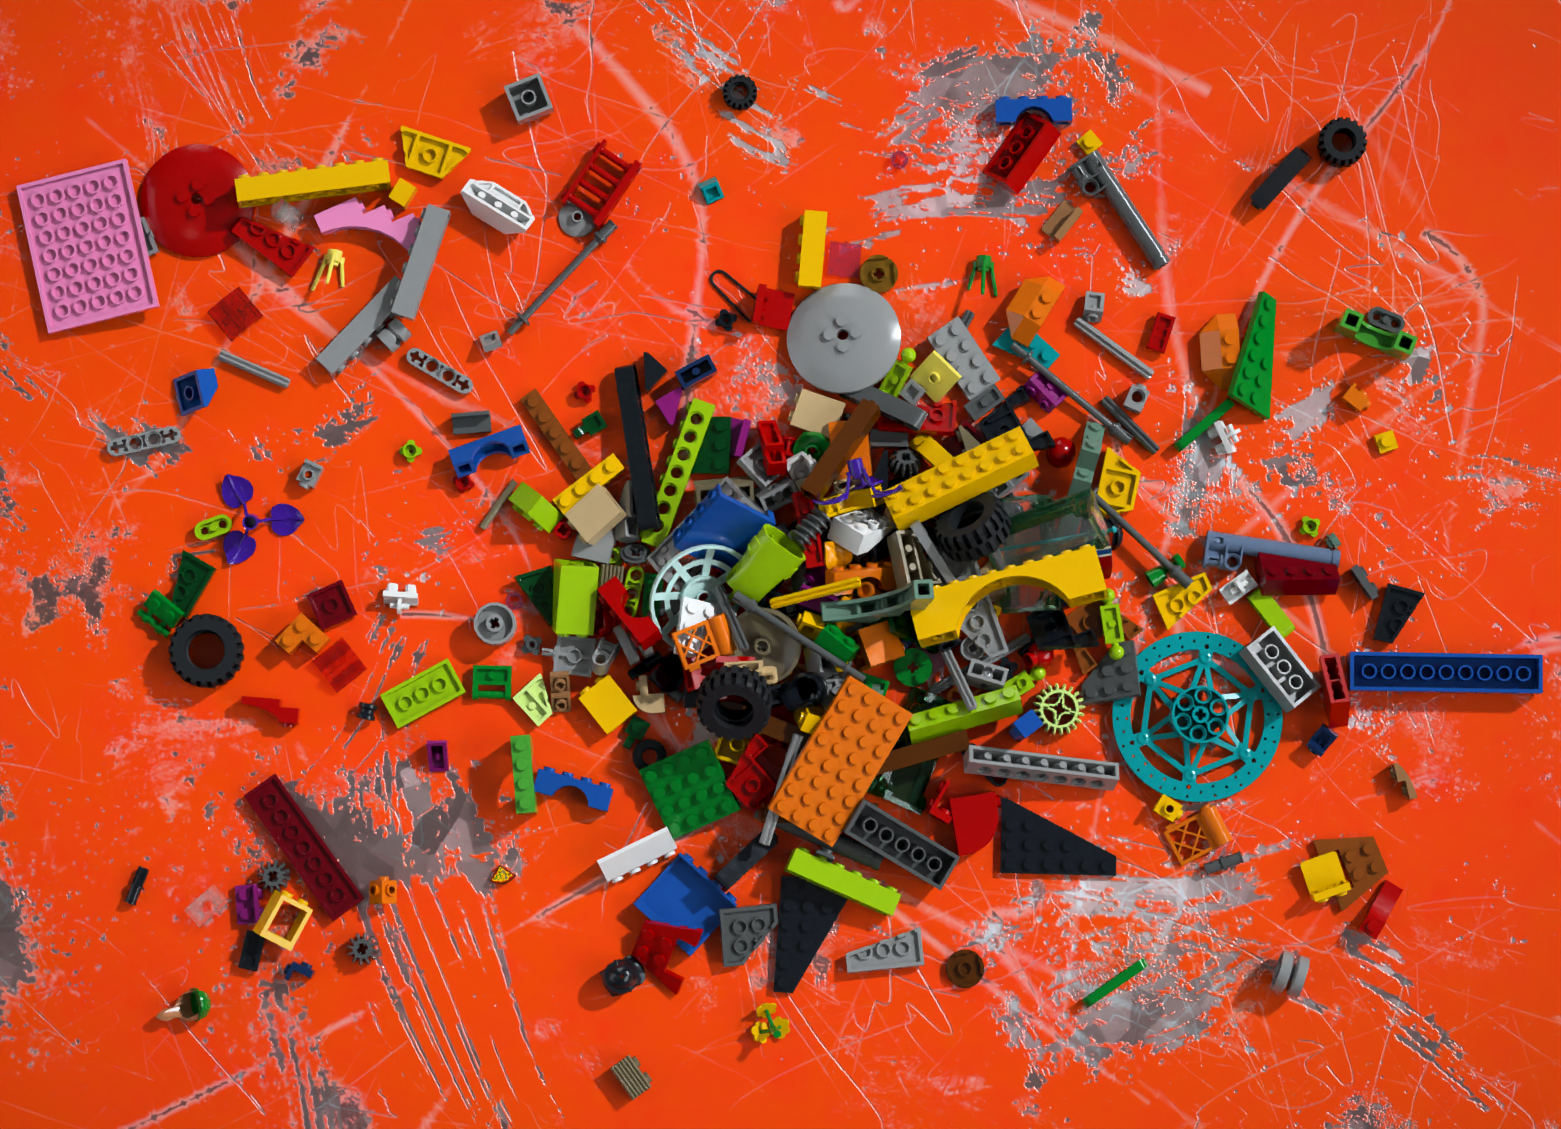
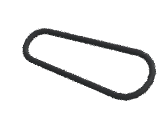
M714 271L710 276V282L713 287L751 323V320L715 285L713 276L716 273H723L752 298L755 299L756 296L725 271Z

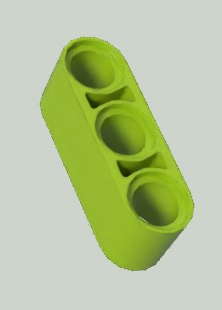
M638 566L629 569L624 585L627 591L634 589L637 592L636 598L628 599L625 608H630L633 611L632 617L636 616L645 578L643 569ZM633 571L641 572L642 576L639 580H632L631 573Z
M1258 588L1246 597L1269 629L1275 626L1283 638L1296 630L1293 623L1272 596H1261L1260 589Z

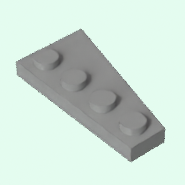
M918 927L906 933L898 934L895 937L846 953L847 974L924 966L921 928Z

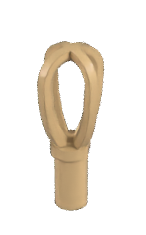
M850 478L851 485L849 491L853 487L861 485L860 479L853 480V478ZM847 479L834 481L835 493H845L846 488L839 489L838 486L846 482Z

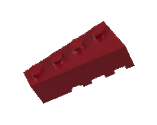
M1258 552L1254 565L1261 596L1336 595L1340 582L1337 565Z

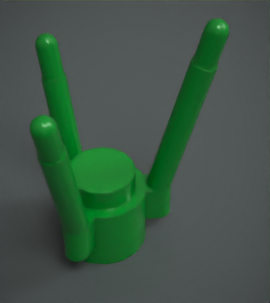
M977 255L976 261H973V269L967 290L971 289L976 270L978 269V272H981V295H984L986 273L990 270L994 296L997 297L992 257L989 255Z

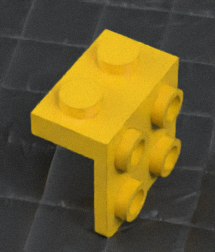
M1335 851L1300 863L1310 897L1314 902L1323 903L1328 901L1331 896L1336 895V897L1346 895L1348 890H1351L1350 883L1345 879Z

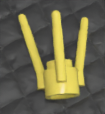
M328 249L327 254H324L323 262L313 282L311 291L315 290L326 264L329 265L325 283L329 284L333 267H338L340 264L341 287L345 286V258L342 257V251Z

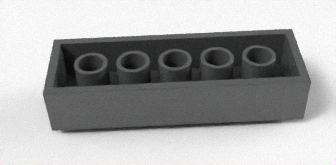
M863 798L842 832L939 890L942 889L960 859L958 855Z

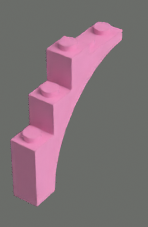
M356 197L314 215L323 236L342 230H368L396 241L407 251H409L410 245L415 243L416 237H414L416 227L421 226L422 223L419 216L415 218L413 213L392 222L395 219L391 209H386L385 205L363 214L366 211L362 200L358 202Z

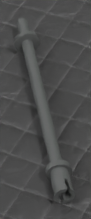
M610 219L599 231L594 233V239L532 305L523 314L516 313L519 318L507 330L511 336L524 323L529 326L528 319L599 244L607 242L606 239L618 228Z
M1015 342L1010 346L1014 352L1023 358L1022 364L1028 362L1106 426L1109 435H1114L1125 446L1132 440L1134 436L1124 430L1119 422L1113 423L1032 357V350L1028 353Z
M1090 488L1086 501L1092 499L1169 571L1171 579L1174 578L1184 589L1194 581L1181 570L1182 567L1180 565H1173L1097 494L1099 488L1094 490Z
M739 590L733 596L734 598L731 601L746 609L745 612H754L843 670V677L848 673L861 683L865 680V675L851 667L852 661L846 664L760 608L756 603L757 600L754 598L750 599Z

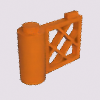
M724 613L714 615L699 623L671 633L684 670L688 669L689 672L700 669V664L712 660L716 656L735 655L734 651L737 650ZM700 626H704L706 631L704 639L695 636L696 630ZM684 633L690 636L686 646L680 644L678 635ZM693 638L702 642L698 652L689 648ZM705 643L712 647L714 654L710 656L702 654ZM688 651L697 654L694 662L687 664L685 658Z
M1209 803L1199 808L1201 812L1179 824L1175 821L1165 826L1167 830L1164 831V834L1181 866L1233 839L1215 805L1211 806ZM1195 819L1200 826L1198 834L1187 831L1188 824ZM1186 825L1185 830L1180 829V827ZM1175 830L1184 832L1181 843L1173 841L1169 833ZM1201 830L1205 836L1200 835ZM1186 833L1197 836L1194 847L1183 844ZM1198 838L1207 839L1210 847L1205 850L1196 848ZM1175 844L1180 845L1179 850H1177ZM1182 846L1193 849L1191 857L1184 861L1180 855ZM1195 850L1200 851L1199 853L1194 855Z

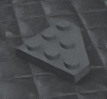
M1134 640L1119 643L1124 649V656L1120 660H1113L1109 656L1108 651L1081 685L1083 704L1085 706L1141 696Z
M776 903L718 909L723 967L744 965L748 957L764 941L767 934L772 928L774 929L778 924Z

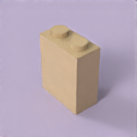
M802 388L801 393L797 392L794 403L797 404L795 411H790L787 421H790V427L804 432H818L829 438L828 422L841 420L846 403Z
M597 484L564 514L568 518V525L580 533L578 535L580 540L585 544L589 543L593 546L627 516L608 490L600 484Z

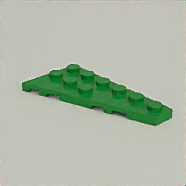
M1262 291L1258 293L1227 395L1262 419L1267 420L1270 419L1276 299Z

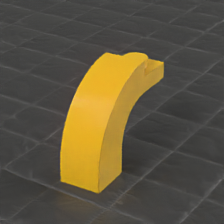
M918 434L909 443V447L915 450L917 454L933 467L954 458L939 443L926 434Z
M881 484L874 486L876 490L882 491ZM871 487L849 491L848 499L832 505L818 504V509L830 518L858 509L875 507L885 502L883 498H871V495L875 494ZM838 493L823 497L821 501H825L834 497H839L844 493Z

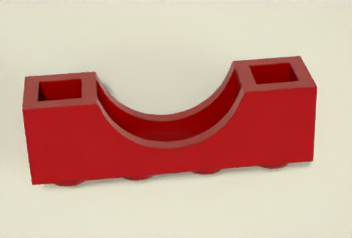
M616 576L597 589L600 595L598 597L600 603L604 607L607 605L610 608V615L614 620L619 619L621 622L619 624L626 634L629 632L632 635L630 639L636 647L640 646L645 651L663 638L659 628L649 616L635 618L625 612V606L630 596L627 589Z

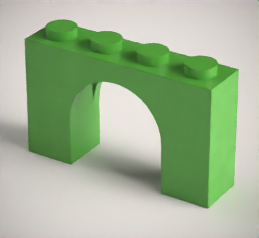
M1346 308L1341 313L1334 329L1335 333L1402 361L1411 356L1418 337L1401 330L1398 333H1390L1373 327L1363 321L1365 315Z
M510 736L516 814H537V794L535 793L532 756H534L532 736Z

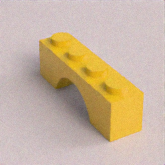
M612 453L552 500L564 515L597 484L604 486L626 470L614 453Z

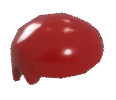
M1055 438L1053 441L1056 447L1046 450L1047 461L1057 468L1067 467L1075 458V445L1068 438Z
M599 607L601 610H595L593 636L604 637L612 632L615 620L610 615L608 608Z

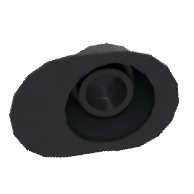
M674 651L662 658L655 675L656 685L663 692L675 691L685 679L680 657L673 654Z

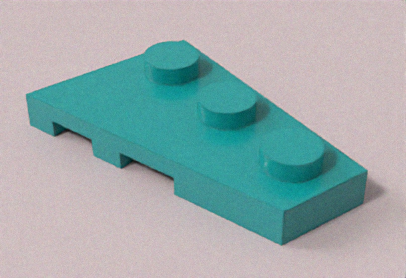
M1009 327L992 344L996 348L1020 357L1010 348L1015 342L1028 353L1032 350V357L1047 369L1060 356L1038 334L1035 335L1028 348L1011 339Z

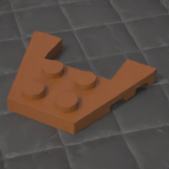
M1102 600L1081 605L1066 616L1073 635L1092 628L1097 640L1104 635L1099 606L1105 605ZM1121 614L1123 633L1128 640H1131L1142 632L1143 629ZM1086 648L1074 649L1083 676L1098 665Z
M1374 836L1313 841L1318 856L1338 850L1353 887L1347 891L1346 895L1340 897L1335 895L1341 911L1350 906L1388 873Z

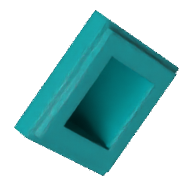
M716 177L698 184L707 205L724 198Z

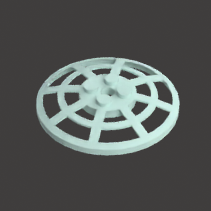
M704 544L690 547L678 553L663 566L652 585L649 610L651 620L659 628L662 639L674 648V641L668 636V633L674 627L677 628L679 612L673 615L670 600L680 599V603L682 597L699 600V596L702 593H707V598L704 602L719 605L713 588L726 582V577L732 568L721 561L713 559L715 549L730 553L738 560L743 555L723 545ZM707 549L705 559L695 560L684 566L678 562L680 558L689 553ZM703 565L702 573L691 577L686 571L694 566ZM711 565L718 566L726 571L718 578L709 575ZM673 566L677 572L670 579L666 591L656 593L661 578ZM681 576L686 582L681 592H671L674 583ZM664 600L665 611L670 620L663 629L655 615L654 601ZM733 604L732 608L737 609V611L740 607V605Z

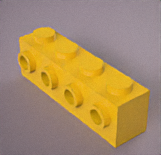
M805 210L804 215H800V226H803V234H799L798 245H802L801 253L797 252L796 264H800V270L795 272V283H798V288L821 290L828 212Z

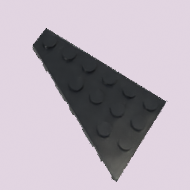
M1001 798L1000 873L1116 876L1115 855L1007 798Z
M781 876L773 992H794L848 899L799 877Z

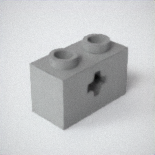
M785 477L754 493V496L759 506L765 512L767 509L773 512L792 502L791 494L798 491L793 480Z
M972 658L966 682L969 686L989 692L1004 688L1009 669Z

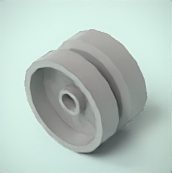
M498 602L488 603L477 611L474 618V629L478 637L486 644L502 646L510 642L515 636L517 619L512 610L506 605ZM494 621H498L500 624L498 628L496 626L493 628L492 624Z
M620 625L613 628L630 666L640 662L636 651L640 649L643 657L646 659L655 655L651 646L645 651L640 646L636 647L630 639L632 635L630 633L626 634Z
M1282 950L1273 972L1271 990L1282 993L1286 988L1288 996L1298 998L1306 980L1310 958L1299 955L1294 961L1292 952Z

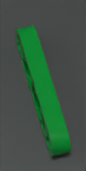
M1227 398L1173 445L1175 449L1180 453L1235 405L1233 401Z
M1142 957L1084 997L1082 1002L1087 1008L1092 1006L1145 969L1148 963Z

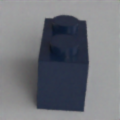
M709 354L675 371V376L683 391L718 374Z

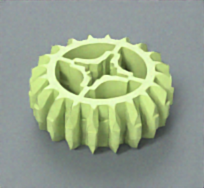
M1056 683L1054 686L1055 690L1052 689L1051 685H1048V693L1042 689L1041 693L1044 696H1036L1040 703L1034 702L1033 705L1038 706L1039 709L1033 711L1039 713V719L1043 721V725H1047L1044 730L1045 732L1052 728V735H1055L1056 729L1059 730V735H1063V729H1065L1068 734L1070 733L1069 726L1075 730L1077 726L1074 722L1078 724L1082 722L1077 717L1084 716V713L1079 712V709H1084L1085 706L1078 705V703L1083 701V698L1078 700L1075 698L1079 694L1078 691L1071 694L1073 687L1066 691V684H1063L1062 688L1059 689V685ZM1059 694L1055 704L1044 703L1050 695ZM1065 695L1073 702L1074 710L1065 706ZM1061 700V708L1065 711L1063 713L1060 712L1057 717V711L1053 707H1057ZM1043 709L1053 713V724L1046 719ZM1062 715L1073 716L1067 724L1058 725Z

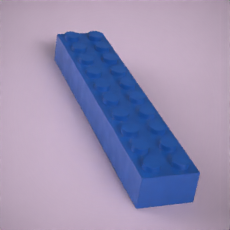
M1348 652L1347 689L1348 691L1539 695L1543 693V655Z

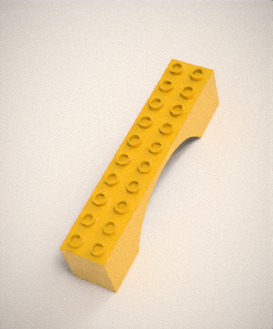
M1087 544L1079 547V550H1065L1057 556L1046 555L1042 557V560L1035 562L1034 560H1027L1020 566L1009 565L1001 571L990 570L983 576L972 575L967 577V580L960 582L959 580H953L948 582V585L942 587L935 585L933 586L934 599L925 610L910 611L921 648L958 639L962 624L974 605L989 593L1007 586L1032 585L1044 588L1062 598L1070 608L1107 599L1108 592L1095 545Z

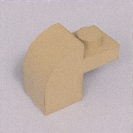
M647 675L639 676V680H636V691L640 692V695H633L636 706L648 714L666 713L664 693L648 694Z

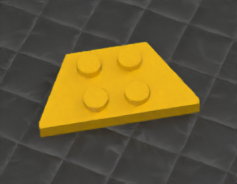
M401 125L405 164L408 169L443 180L471 152L469 147Z
M1107 447L1097 494L1118 514L1132 511L1141 472L1132 467L1124 458H1121L1112 451L1111 448ZM1095 503L1092 518L1109 517V515L1099 505Z

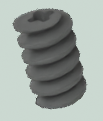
M817 508L811 510L812 514L808 513L806 515L807 520H801L802 525L797 524L795 526L796 530L790 532L794 542L804 551L807 550L804 546L805 543L810 546L812 545L809 540L810 538L817 540L815 533L822 534L821 527L824 529L828 528L826 522L832 524L831 519Z

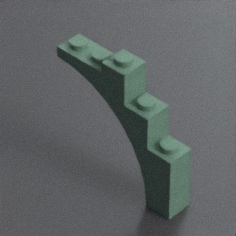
M1087 421L1055 538L1077 534L1094 471L1100 456L1106 427L1097 422ZM1068 540L1058 541V543L1068 545Z
M933 579L913 580L902 588L871 597L821 602V622L877 623L881 617L901 616L908 610H925L934 599Z

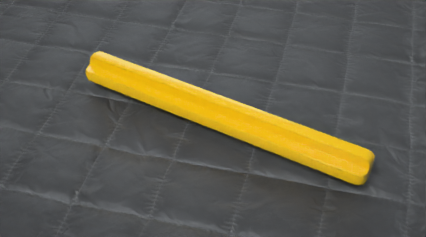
M857 576L770 599L769 602L771 608L776 609L859 588L862 586L860 577Z

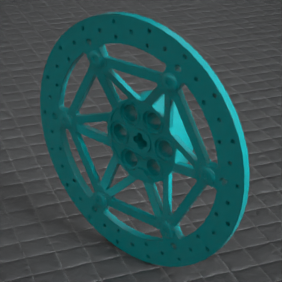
M1199 631L1183 632L1158 640L1137 655L1138 672L1143 671V675L1139 674V681L1147 686L1141 732L1133 734L1131 705L1133 698L1113 701L1112 727L1118 749L1124 761L1132 772L1147 786L1173 799L1187 802H1210L1240 792L1253 783L1267 768L1280 741L1283 713L1278 702L1240 656L1239 652L1245 646L1219 634ZM1188 650L1199 651L1198 658L1156 675L1150 671V668L1157 662L1172 654ZM1213 653L1222 655L1238 664L1249 675L1255 686L1248 689V687L1230 675L1212 660ZM1195 665L1197 666L1190 688L1186 690L1161 680ZM1210 668H1213L1241 690V693L1220 694L1213 688ZM1204 669L1207 686H1197ZM1159 686L1178 693V696L1171 702ZM1152 691H1155L1170 709V713L1152 728L1148 729ZM1199 691L1206 694L1205 701L1198 699L1197 694ZM1184 698L1188 701V708L1180 706V699ZM1242 698L1241 701L1229 709L1226 700ZM1261 699L1264 713L1263 731L1255 752L1248 748L1254 701ZM1214 703L1221 706L1222 710L1220 713L1213 711ZM1247 704L1243 741L1241 743L1228 725L1229 716ZM1201 711V715H1204L1200 720H1198V716H1195V713ZM1181 717L1186 720L1185 727L1178 726V718ZM1170 722L1173 732L1153 735L1154 732ZM1212 722L1219 725L1218 732H1213L1210 729ZM1194 729L1201 732L1202 736L1200 739L1193 737L1192 732ZM1224 731L1227 732L1235 746L1219 739ZM1178 737L1182 739L1185 765H1181L1154 744L1153 741ZM1212 742L1233 752L1231 756L1197 768L1207 743ZM1189 744L1200 746L1192 765ZM1147 745L1183 774L1182 781L1173 779L1157 770L1144 757L1139 747ZM1236 759H1241L1245 763L1237 772L1222 780L1210 783H1196V777L1201 773Z

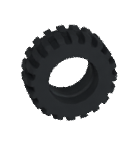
M984 492L940 513L935 523L934 533L950 559L967 563L971 562V560L977 561L981 557H987L990 555L989 553L995 552L1000 545H1003L1005 538H1008L1012 523L999 498L991 493Z
M211 614L194 615L190 619H185L180 627L177 626L174 636H171V645L168 647L170 663L180 678L194 686L201 688L222 686L229 679L232 680L235 677V673L241 668V662L244 661L245 655H243V650L245 648L242 643L241 634L233 624L220 616ZM203 633L217 635L224 644L225 653L222 661L211 669L197 667L189 657V646L192 640Z
M726 665L720 667V670L715 669L711 671V674L706 675L699 687L697 715L700 718L701 724L706 726V730L710 733L714 732L715 736L719 738L725 737L726 740L730 741L732 739L740 741L745 737L749 739L754 737V733L759 734L767 726L771 715L772 693L770 685L766 683L767 680L762 675L759 676V672L754 669L751 671L746 666L742 668L738 667V665H732V667H727ZM736 695L748 700L751 706L743 710H730L722 706L718 700L725 696Z

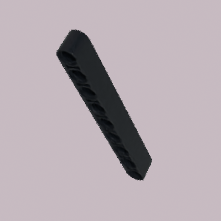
M630 364L616 367L615 378L640 531L644 532L661 528V520L636 366Z

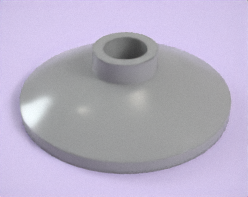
M582 200L583 202H585V203L588 204L589 206L593 207V206H592L590 203H588L587 201ZM570 201L565 207L561 208L559 223L566 234L573 237H583L588 235L595 227L593 226V217ZM580 214L581 219L575 220L574 215Z

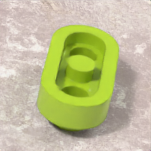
M221 514L201 521L195 526V535L200 540L207 541L227 534L232 529V520L227 515ZM222 521L226 522L225 528H220ZM203 528L208 529V533L206 535L202 534Z

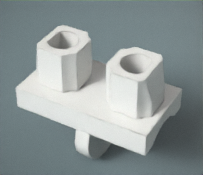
M1223 420L1214 422V426L1210 427L1207 432L1211 439L1220 436L1222 443L1214 446L1217 455L1236 452L1233 441L1234 443L1239 442L1237 434L1241 432L1240 428L1234 430L1232 424L1227 425L1226 428Z
M1245 570L1220 588L1219 592L1227 603L1231 605L1258 584L1248 570Z
M388 583L386 591L383 590V603L390 604V608L397 609V614L401 615L402 609L409 610L410 606H418L419 600L416 585L408 584L406 585L405 592H398V584Z

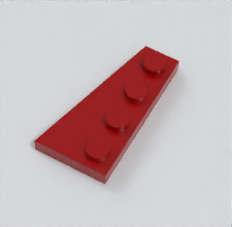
M244 216L231 230L233 235L291 278L295 276L316 248L304 244L295 238L283 235L281 232L269 229Z
M952 400L951 403L945 404L937 402L930 406L915 405L928 413L919 431H914L883 416L879 417L878 431L955 436L958 400Z

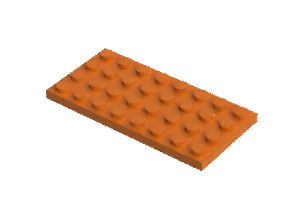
M847 675L767 808L833 847L913 714L852 676Z

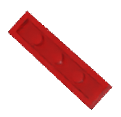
M800 491L792 493L791 497L796 522L802 525L801 520H807L806 515L808 513L812 514L811 510L814 508V503L802 496ZM815 533L817 540L809 539L812 543L811 546L806 543L804 544L807 549L806 551L802 550L806 557L804 561L806 569L825 566L820 534Z

